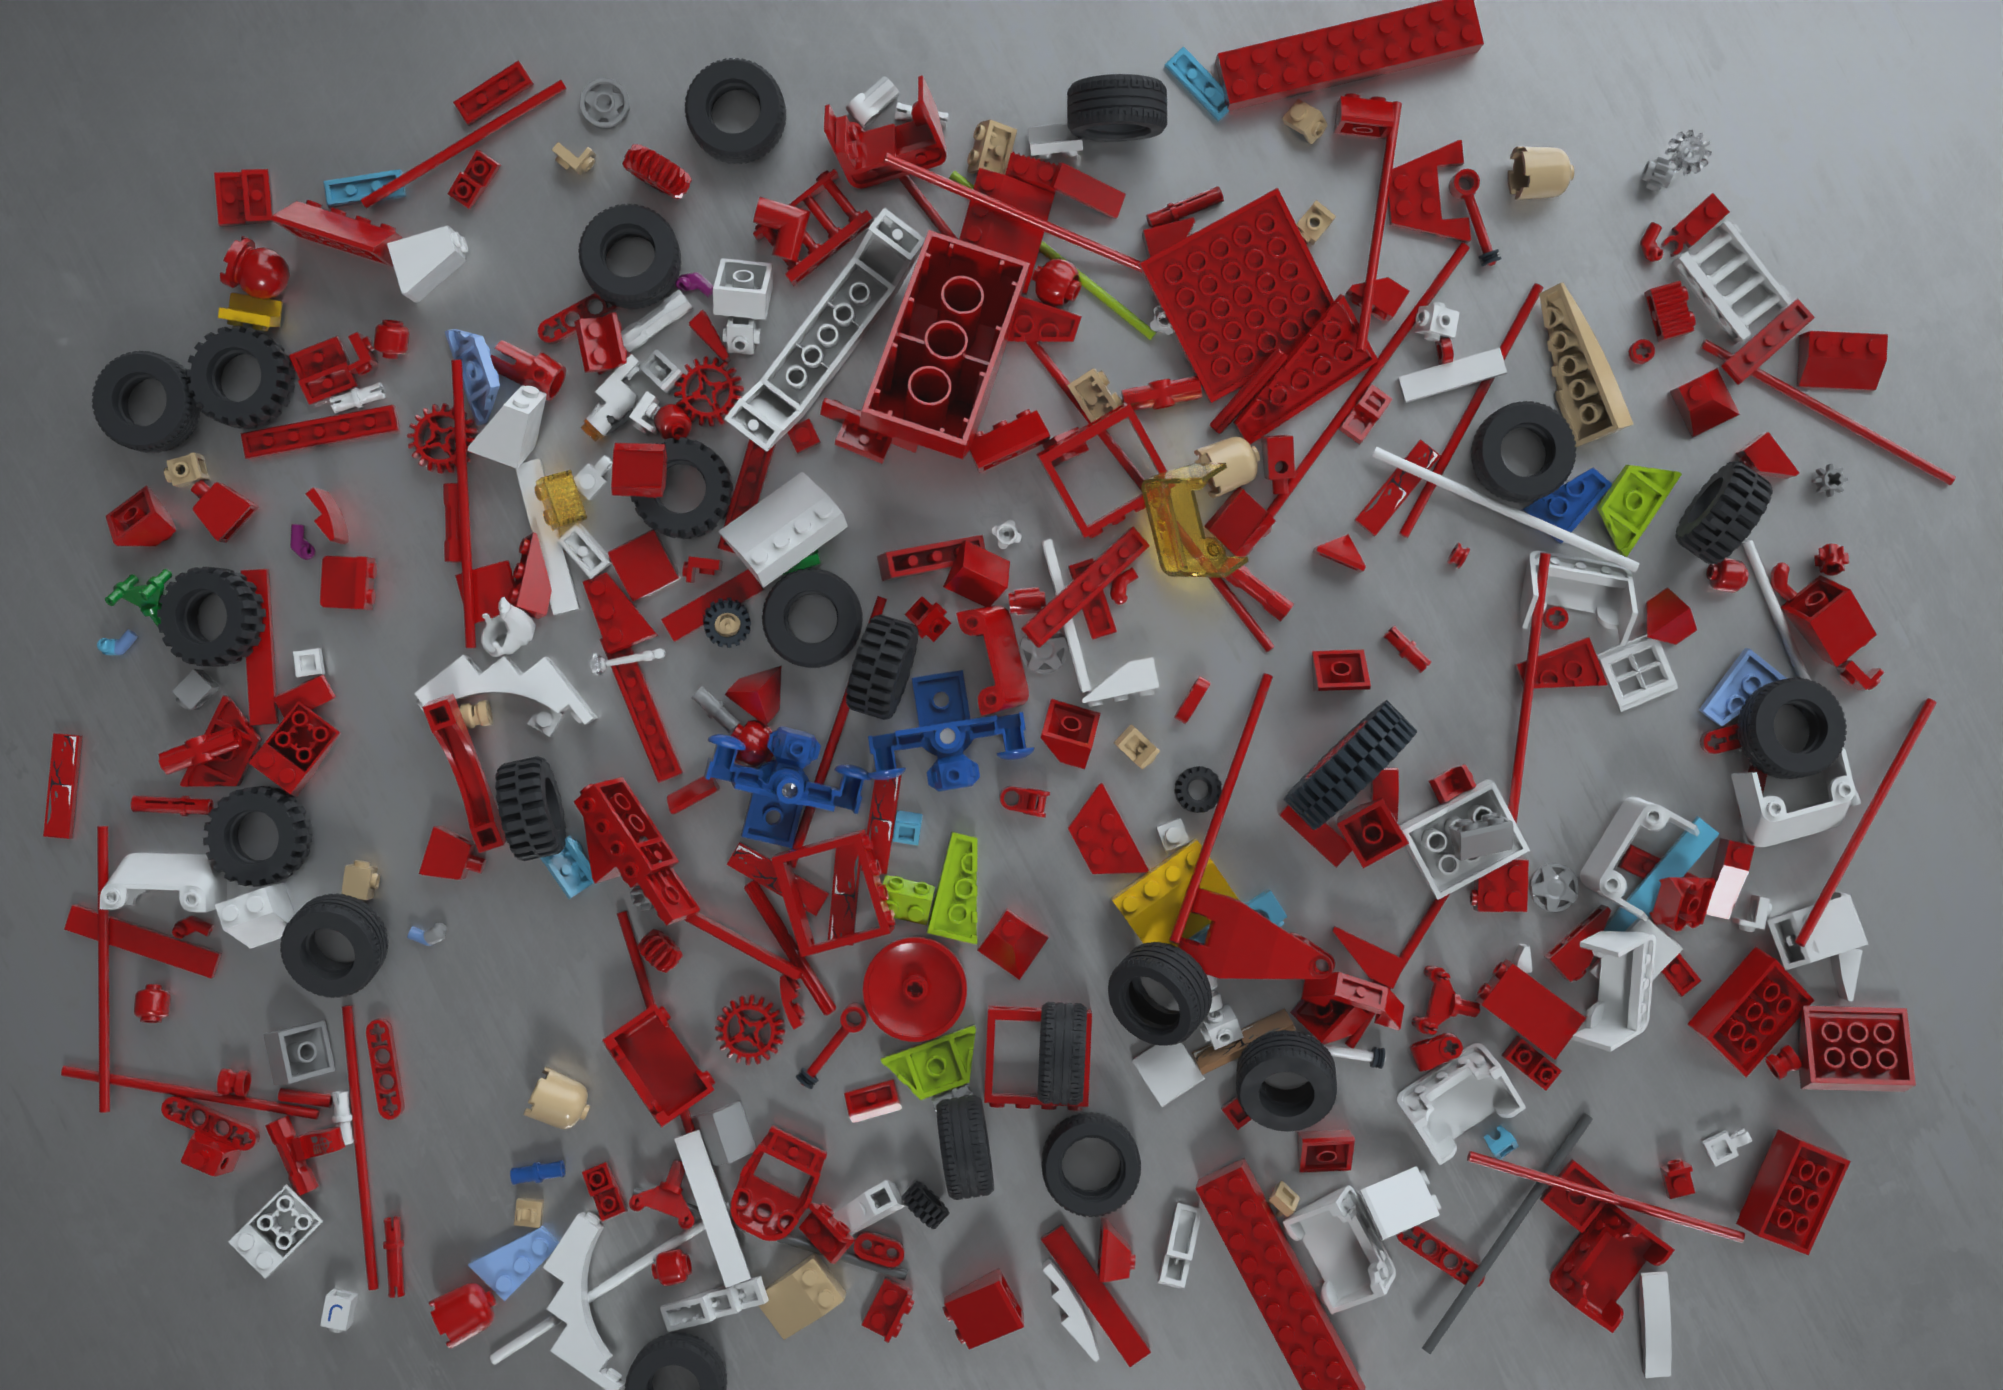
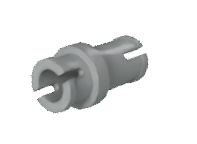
M965 1084L931 1100L933 1107L936 1108V1105L943 1099L951 1100V1098L968 1097L973 1095V1093L969 1090V1085Z

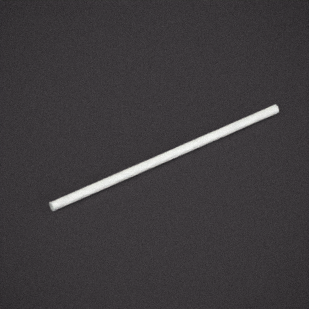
M1378 447L1375 448L1372 454L1374 458L1630 571L1636 572L1639 567V563Z
M1752 540L1744 542L1742 545L1798 678L1810 680ZM1856 788L1850 803L1851 806L1861 804Z
M728 1201L725 1204L730 1213L731 1203ZM702 1219L694 1223L692 1228L683 1230L589 1291V1304L655 1262L659 1253L673 1250L703 1231L705 1226ZM553 1314L490 1355L491 1362L494 1365L562 1322V1320Z

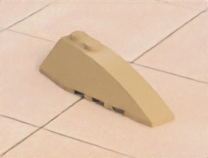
M1559 283L1539 293L1544 326L1548 328L1549 341H1547L1548 351H1551L1553 367H1551L1552 376L1556 378L1558 390L1555 391L1556 400L1563 418L1566 419L1570 429L1573 431L1574 441H1576L1575 447L1633 425L1605 354L1565 284Z

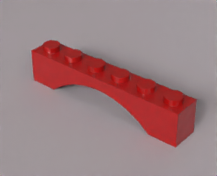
M452 693L429 701L422 708L430 729L442 747L455 775L464 802L469 828L478 852L482 853L504 845L506 838L505 832L502 829L498 808L454 694Z

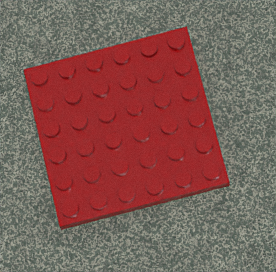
M1278 188L1138 263L1195 375L1199 378L1201 387L1210 403L1245 385L1276 349H1280L1288 357L1334 302Z

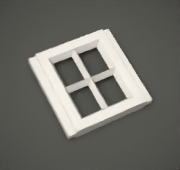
M1647 634L1628 641L1626 646L1619 645L1597 654L1604 677L1620 712L1678 689L1677 681L1660 641L1647 638ZM1651 648L1656 661L1638 668L1633 655ZM1629 657L1634 670L1615 677L1611 664ZM1659 665L1664 679L1646 686L1641 673ZM1636 675L1641 688L1623 696L1618 682Z

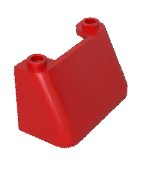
M997 605L956 613L959 626L965 634L976 637L984 636L995 685L984 688L979 693L978 705L981 716L1025 704L1029 697V689L1009 610Z
M654 1004L604 1038L602 1042L653 1118L662 1128L713 1092L714 1088L712 1085L715 1084V1081L707 1070L702 1072L697 1067L670 1028L668 1020L671 1017L663 1006L658 1008Z
M1606 1203L1552 1271L1549 1279L1550 1285L1575 1308L1613 1333L1621 1323L1624 1315L1622 1307L1616 1303L1646 1261L1654 1266H1660L1669 1259L1675 1249L1619 1207Z

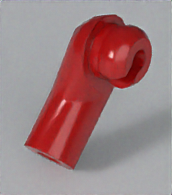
M1654 222L1649 224L1640 241L1645 258L1651 262L1661 260L1664 253L1663 249H1660L1656 243L1662 227Z
M1780 562L1772 568L1770 584L1780 596L1789 602L1796 596L1797 592L1787 584L1790 571L1789 566L1786 563Z
M189 916L175 923L172 934L174 937L182 939L196 931L208 937L213 931L214 925L196 916Z

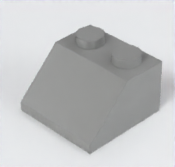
M325 1020L263 1034L274 1085L291 1084L336 1071Z

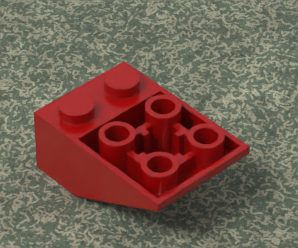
M298 701L249 761V764L290 795L297 797L314 776L341 732Z

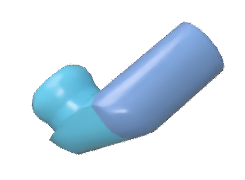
M127 629L120 639L101 638L97 643V648L105 655H123L136 641L138 635Z

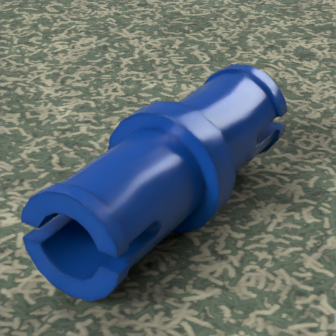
M563 1160L545 1164L534 1162L532 1166L511 1168L510 1178L513 1185L532 1181L542 1183L545 1179L565 1177L566 1174Z

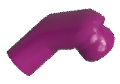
M700 273L683 274L676 281V287L680 291L699 289L706 297H710L713 294V285Z
M291 524V549L300 558L310 560L316 551L314 546L304 539L305 525Z

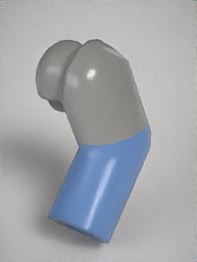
M435 923L433 928L424 931L412 926L407 938L423 945L431 946L445 938L447 927L442 923Z

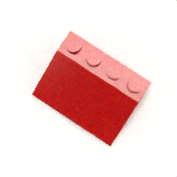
M979 168L973 190L1048 221L1055 196L1054 193L983 168ZM970 200L959 240L1030 263L1022 294L1027 295L1044 231Z
M307 200L306 204L296 201L272 215L271 221L294 236L392 267L393 262L387 243L403 238L395 232L396 228L381 223L380 227L371 225V220L357 215L355 219L346 217V212L336 208H331V211L321 209V204L311 200Z
M1755 947L1687 1025L1747 1078L1800 1018L1802 1006H1810L1815 1000L1775 958Z
M1802 1006L1799 1059L1802 1063V1068L1799 1069L1801 1089L1905 1092L1916 1086L1907 1008Z
M1778 1129L1736 1224L1761 1238L1809 1256L1851 1161Z

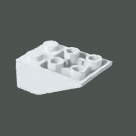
M1850 894L1829 901L1805 947L1796 944L1795 940L1814 905L1767 920L1785 970L1868 945Z
M286 1184L228 1243L266 1279L294 1253L323 1220Z

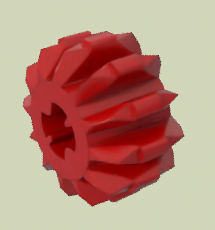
M652 929L637 945L640 954L658 971L665 973L673 969L683 956L680 947L675 944V941L657 929Z

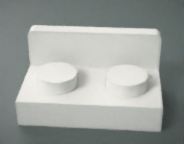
M648 391L645 392L629 417L634 420L633 427L646 436L650 432L656 436L658 431L649 425L647 421L649 419L654 420L657 411L661 408L658 406L661 401Z

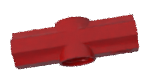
M1192 376L1172 381L1171 379L1153 381L1146 386L1121 390L1122 402L1130 403L1134 411L1148 408L1156 410L1176 405L1175 403L1202 398V389L1199 378Z
M230 726L209 735L204 734L191 738L181 746L158 754V761L166 775H170L190 766L195 767L217 759L216 757L236 750L242 747V739L235 726Z

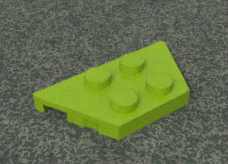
M1634 465L1624 466L1597 507L1620 555L1625 557L1629 555L1682 473Z
M974 1024L881 1058V1062L904 1085H907L920 1100L970 1083L976 1026Z

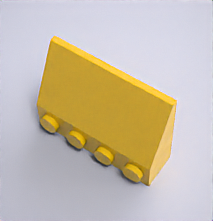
M1197 839L1191 840L1190 843L1184 845L1111 898L1143 944L1161 942L1177 946V944L1170 942L1169 939L1202 848ZM1209 857L1199 888L1238 899ZM1190 913L1182 937L1189 939L1210 924L1211 920L1207 919V917Z

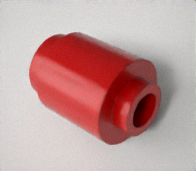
M1039 587L1016 589L1013 593H1008L1011 614L1025 615L1038 613L1042 609L1041 607L1046 606L1045 592H1039Z

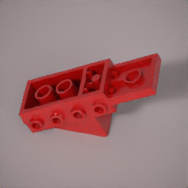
M624 778L605 780L584 787L580 791L581 795L574 801V804L583 816L594 883L597 884L621 876L630 888L640 885L644 896L650 900L657 911L658 917L664 921L666 926L693 917L700 912L701 909L672 868L679 860Z

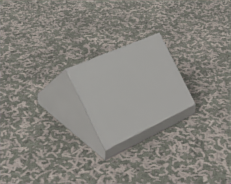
M741 1101L691 1117L695 1130L700 1129L712 1166L730 1164L755 1151L756 1145Z

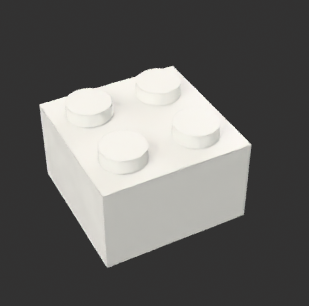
M721 258L713 286V314L725 317L734 316L753 320H766L773 291V263Z

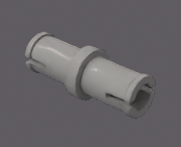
M703 686L691 697L708 713L707 716L710 719L713 717L728 733L739 724L740 720L735 718L724 707V703L722 701L718 702Z

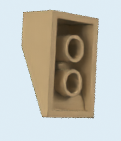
M812 1253L765 1288L769 1301L758 1306L783 1340H785L843 1302L846 1291L820 1256Z

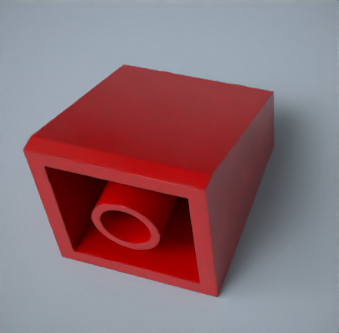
M1822 575L1798 592L1791 601L1786 602L1780 607L1818 656L1835 667L1846 662L1850 656L1866 646L1877 635L1851 589Z
M1000 1268L945 1297V1306L942 1307L948 1321H954L958 1328L955 1330L958 1340L961 1344L966 1343L969 1350L1024 1327V1312Z

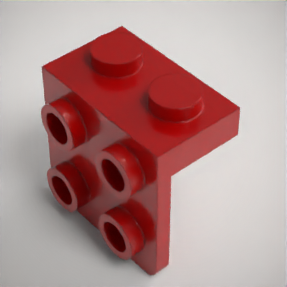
M362 556L323 557L320 605L325 608L373 610L376 600L374 579L377 576L376 559Z

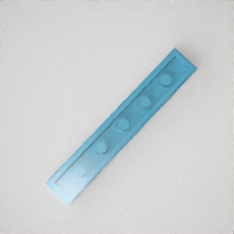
M1697 816L1692 822L1697 825L1700 831L1699 835L1695 836L1685 830L1625 900L1645 912L1648 917L1650 916L1649 913L1653 912L1661 886L1659 880L1668 877H1683L1720 834L1700 817ZM1619 907L1606 923L1604 931H1626L1638 917Z

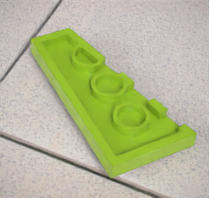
M952 831L950 833L926 930L928 934L977 945L976 837Z

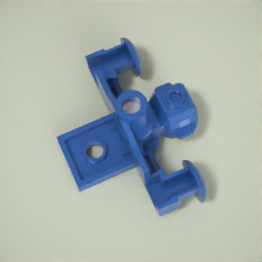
M783 726L771 732L767 747L774 755L775 760L766 762L758 767V769L734 764L737 751L746 750V746L741 740L724 734H716L708 738V741L716 744L713 757L708 758L704 773L705 779L710 780V777L729 781L734 789L751 792L741 832V837L792 848L803 805L833 812L835 806L850 809L853 813L858 814L862 800L861 790L864 780H872L867 775L869 773L867 770L856 765L842 764L834 769L842 774L839 788L809 781L803 768L811 764V761L818 759L821 745L813 734ZM771 810H776L780 813V818L776 823L766 821V814Z

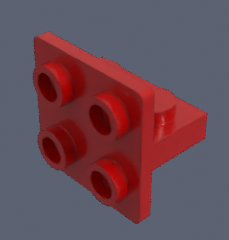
M616 312L599 318H585L574 321L585 373L598 372V375H604L627 363V351L621 336L622 327Z

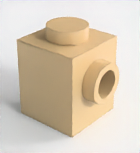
M354 860V864L346 865L341 894L362 900L374 898L375 889H378L380 883V874H377L378 867H372L370 862Z

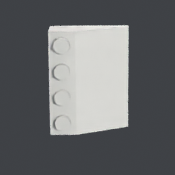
M801 472L718 532L764 588L848 526L843 512L832 499L807 475Z
M1488 779L1477 784L1474 789L1465 791L1448 802L1439 804L1400 825L1409 841L1406 848L1437 900L1530 851L1495 782ZM1497 813V816H1503L1513 822L1512 850L1462 861L1455 858L1449 827L1455 826L1456 821L1471 819L1473 822L1482 820V815Z

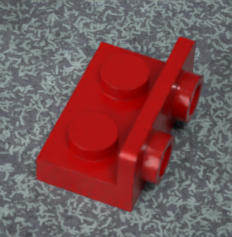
M811 1203L808 1208L812 1212L798 1228L830 1263L836 1264L855 1239L849 1234L850 1229L848 1226L833 1217L834 1212L828 1205L824 1203Z
M885 1277L861 1325L883 1336L884 1341L889 1343L891 1337L897 1338L903 1325L900 1323V1320L904 1313L906 1315L910 1313L915 1302L911 1299L913 1290Z

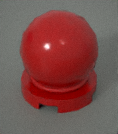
M245 236L241 237V242L238 240L233 242L223 261L228 263L225 273L220 272V281L231 288L240 285L242 290L253 298L267 300L278 297L287 288L290 277L289 266L284 258L273 249L264 247L255 249V242Z

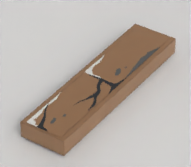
M1284 1008L1242 1028L1241 1031L1244 1038L1216 1050L1211 1043L1192 1052V1055L1202 1075L1239 1058L1244 1048L1261 1035L1281 1030L1296 1031V1028Z

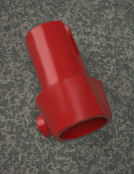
M501 340L494 349L516 360V363L512 365L491 354V361L498 374L520 385L537 388L539 391L547 394L546 400L551 401L558 394L565 380V366L545 353L535 356L504 340Z

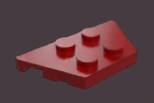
M223 695L204 734L209 735L230 726H235L236 730L240 733L242 747L216 757L217 759L206 764L188 767L180 786L215 787L241 785L250 766L249 761L256 754L262 738L253 726H250L249 721L229 696Z
M1103 783L1098 784L1095 791L1068 827L1091 873L1148 872L1147 865Z

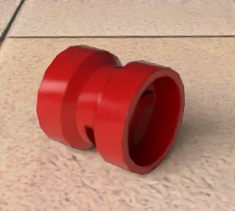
M1789 1045L1782 1047L1777 1055L1770 1054L1765 1057L1768 1068L1778 1080L1785 1078L1788 1071H1797L1802 1068L1798 1055Z
M221 1069L217 1080L218 1094L228 1095L234 1092L237 1096L246 1097L251 1087V1072L249 1070H240L237 1073L232 1069Z

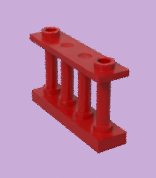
M835 169L830 172L826 170L816 178L817 182L789 204L797 208H802L806 205L829 234V239L820 245V243L816 244L806 231L803 244L809 250L807 252L808 256L802 261L798 259L797 263L783 259L788 266V272L785 275L793 287L869 228L874 222L867 209L863 213L857 212L834 183L839 179L838 172ZM825 189L849 217V224L842 229L840 227L837 228L814 199ZM757 224L755 226L756 231L753 232L755 239L759 242L765 237L774 248L777 237L773 231L775 229Z

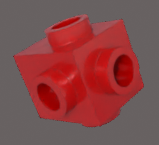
M923 596L904 614L915 624L914 626L918 629L919 636L922 639L927 635L933 642L952 624L944 617L947 613L945 609L937 602L932 605Z

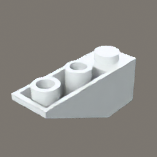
M1154 658L1126 662L1082 698V703L1088 702V707L1104 704L1103 699L1113 697L1114 702L1129 699L1128 694L1138 692L1139 697L1155 694L1154 689L1159 688Z
M886 1180L862 1193L834 1213L833 1217L847 1225L850 1229L849 1234L852 1236L905 1207V1204L895 1183Z

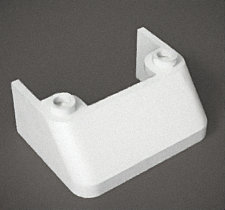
M1533 551L1530 553L1520 599L1522 628H1528L1539 597L1537 574L1540 553H1550L1544 612L1547 605L1596 613V619L1601 626L1607 629H1618L1620 645L1626 646L1638 615L1633 578L1630 570L1613 563L1545 551Z
M1844 748L1839 753L1836 761L1823 771L1830 801L1788 813L1781 798L1777 796L1763 797L1757 772L1731 774L1748 842L1755 847H1768L1840 826L1855 794V786L1846 749Z
M1629 797L1624 800L1582 868L1580 873L1581 882L1588 889L1646 922L1648 916L1645 912L1621 899L1627 889V882L1620 873L1615 871V868L1641 826L1651 831H1658L1663 829L1668 821L1695 836H1698L1700 831L1697 825L1658 804L1639 797Z
M1599 931L1580 942V947L1592 950L1594 956L1601 958L1598 1002L1585 1012L1586 1028L1574 1034L1572 1040L1611 1052L1646 1029L1650 1017L1656 938L1653 934L1629 931Z

